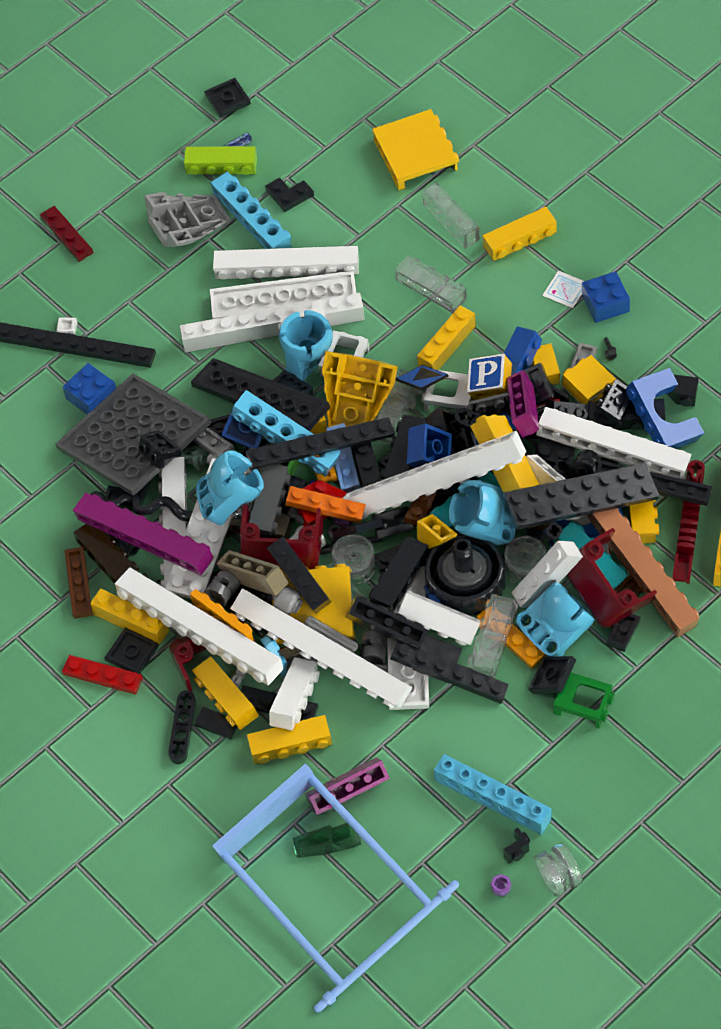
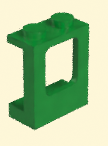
M571 672L562 693L557 694L553 704V713L561 716L563 712L583 717L595 721L596 727L600 728L602 721L605 722L607 719L608 704L612 705L615 694L612 693V685ZM580 685L605 693L598 710L573 703L574 696Z

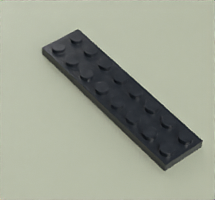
M212 358L191 381L192 387L232 403L238 401L247 390L308 431L331 408L330 403L215 358Z
M646 463L508 491L502 495L515 530L658 500L660 496Z

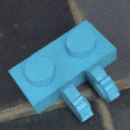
M268 636L260 639L263 648L281 658L283 670L279 674L282 678L285 677L288 672L286 667L289 665L284 656H281L278 644L275 640L269 639Z

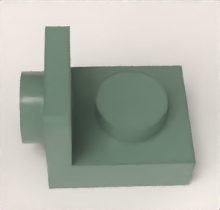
M186 446L180 455L177 456L184 457L185 464H193L197 472H202L208 465V455L201 446Z

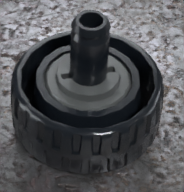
M460 534L435 546L425 562V583L430 595H435V598L441 604L469 616L480 614L486 608L494 606L501 598L505 589L506 570L504 559L497 547L490 541Z

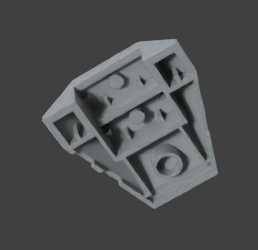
M164 192L145 195L149 224L164 247L191 244L231 221L215 195L194 194L193 197H188L177 193V196H170Z

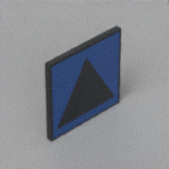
M421 365L397 377L396 381L419 390H425L431 385L449 377V375Z

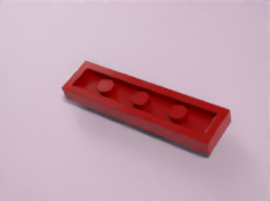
M73 655L68 656L62 670L63 675L134 695L137 694L143 679L142 674Z

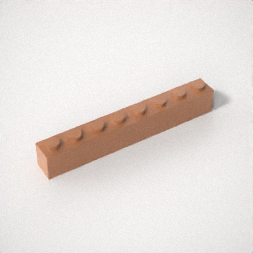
M619 509L588 514V519L600 535L614 528L615 532L607 544L641 587L645 595L653 590L657 591L651 603L675 635L679 637L696 627L699 621L697 610L694 607L691 608L685 594L679 592L672 577L666 575L663 565L654 559L651 549L648 546L645 547L638 532L632 530L628 519L620 514Z

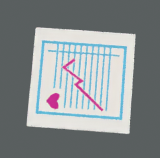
M558 271L542 296L574 308L582 295V282L584 281Z

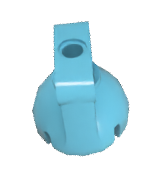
M305 310L304 318L301 319L299 312L292 313L283 321L279 329L280 345L285 353V370L296 375L302 381L315 370L321 358L325 355V351H328L332 344V328L329 321L322 314L312 310Z
M233 450L222 453L214 461L210 472L206 476L201 477L197 482L196 492L203 518L218 526L223 525L227 518L242 504L253 501L264 488L263 479L257 469L252 470L247 476L244 475L252 466V463L242 454Z
M468 480L462 483L458 490L460 493H466V495L455 493L449 508V519L455 529L463 535L490 541L495 546L511 543L514 540L516 530L503 500L501 487L481 480Z
M557 581L552 583L525 611H522L517 616V624L524 634L549 657L563 656L565 651L595 620L592 614L572 594L568 595L567 589ZM531 618L530 624L525 626V621ZM557 645L556 650L551 653V647Z

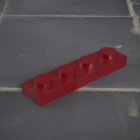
M55 205L40 214L43 222L78 262L93 254V249Z

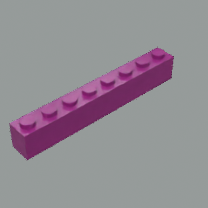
M85 492L73 509L79 521L202 576L214 558L207 544H199L189 536L179 535L174 529L170 528L168 530L158 522H150L144 516H137L127 508L121 509L111 501H103L95 494L90 495Z

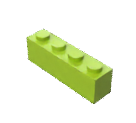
M255 146L186 147L184 166L186 174L213 175L226 172L230 174H256L257 153Z

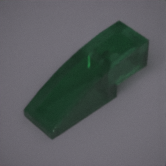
M348 823L336 827L327 825L293 837L297 858L339 852L361 845L360 836Z

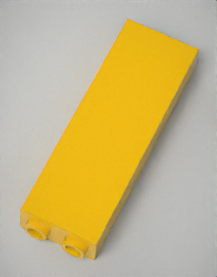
M482 415L476 419V423L470 426L479 444L513 432L505 415ZM525 455L522 461L512 465L509 463L498 471L492 470L503 493L540 485Z

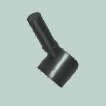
M605 337L604 341L607 350L604 353L610 361L617 357L616 347H612L608 337Z

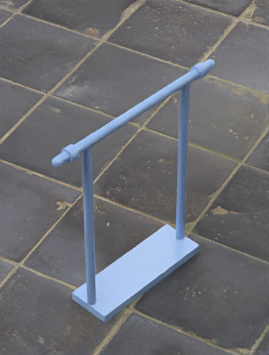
M306 763L212 845L219 857L229 865L336 984V987L330 992L327 991L322 996L323 999L314 1006V1011L317 1013L321 1012L326 1006H331L336 1001V997L442 901L446 902L451 897L450 894L459 887V882L453 880L445 888L442 887L437 892L438 895L430 900L314 776L311 768ZM311 786L326 799L424 905L417 914L344 980L232 857Z

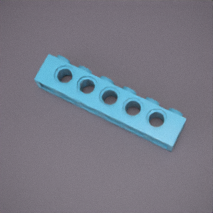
M226 172L210 182L212 193L265 249L291 248L290 233L281 228L280 223L270 216L266 208L263 209L260 206L259 201L250 195L246 187L240 185L235 176L232 177L229 172Z
M247 390L233 406L231 415L237 421L243 422L252 431L260 433L271 443H280L314 435ZM338 450L319 454L320 457L310 456L298 459V461L307 464L316 473L326 477L338 461L341 452Z
M445 754L434 769L435 781L540 835L543 834L552 819L550 807Z

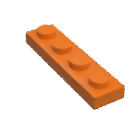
M290 486L285 504L286 506L315 513L317 508H321L323 515L361 524L365 504L293 486Z

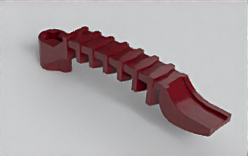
M699 460L689 462L686 480L703 484L705 472L703 462ZM683 501L672 576L674 581L690 584L700 504Z

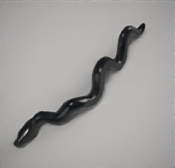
M99 491L90 493V495L95 494L103 501H106L103 493ZM125 493L112 501L117 507L131 502L133 511L137 515L142 516L150 515L161 507H168L179 520L190 521L193 512L182 509L175 500L168 496L159 497L146 506H141L140 498L137 494L133 496ZM227 531L226 537L231 536V531Z

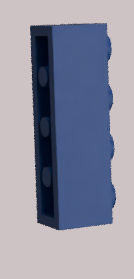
M516 327L503 353L512 363L511 375L528 369L533 363V358L542 342L541 337L536 331Z

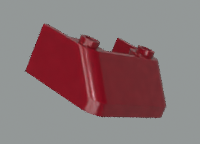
M243 504L240 530L241 554L277 565L282 569L267 549L278 539L260 538V529L256 524L249 523L251 517L247 505ZM317 508L315 526H304L301 528L298 540L286 539L308 570L315 569V566H319L323 530L321 508Z
M614 528L604 532L579 549L583 557L566 575L596 622L605 628L611 627L651 603L657 594V591L653 590L638 599L633 591L627 589L616 594L595 561L599 560L604 553L602 545L611 540L615 532Z
M238 618V621H240L243 624L245 623L244 621ZM184 636L173 641L169 650L187 690L193 692L183 664L189 662L194 655L207 649L202 645H196L191 638Z

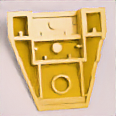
M325 351L322 375H324L326 400L330 403L331 407L327 411L329 427L342 423L348 427L375 420L395 384L398 366L359 356Z

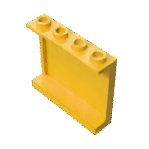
M431 109L372 129L373 140L398 190L405 189V181L451 165L455 171L458 170V154L453 152L451 141L446 139L445 129L440 127L439 118L433 114Z
M336 564L334 568H327L324 565L315 566V569H310L309 572L332 602L316 614L301 595L303 603L297 613H292L289 616L305 624L309 616H312L351 640L356 639L353 621L345 618L352 603L351 568L346 566V564ZM281 569L282 573L289 582L287 586L298 591L294 584L291 582V580L288 578V576L285 574L283 569ZM278 637L276 643L283 645L284 640Z

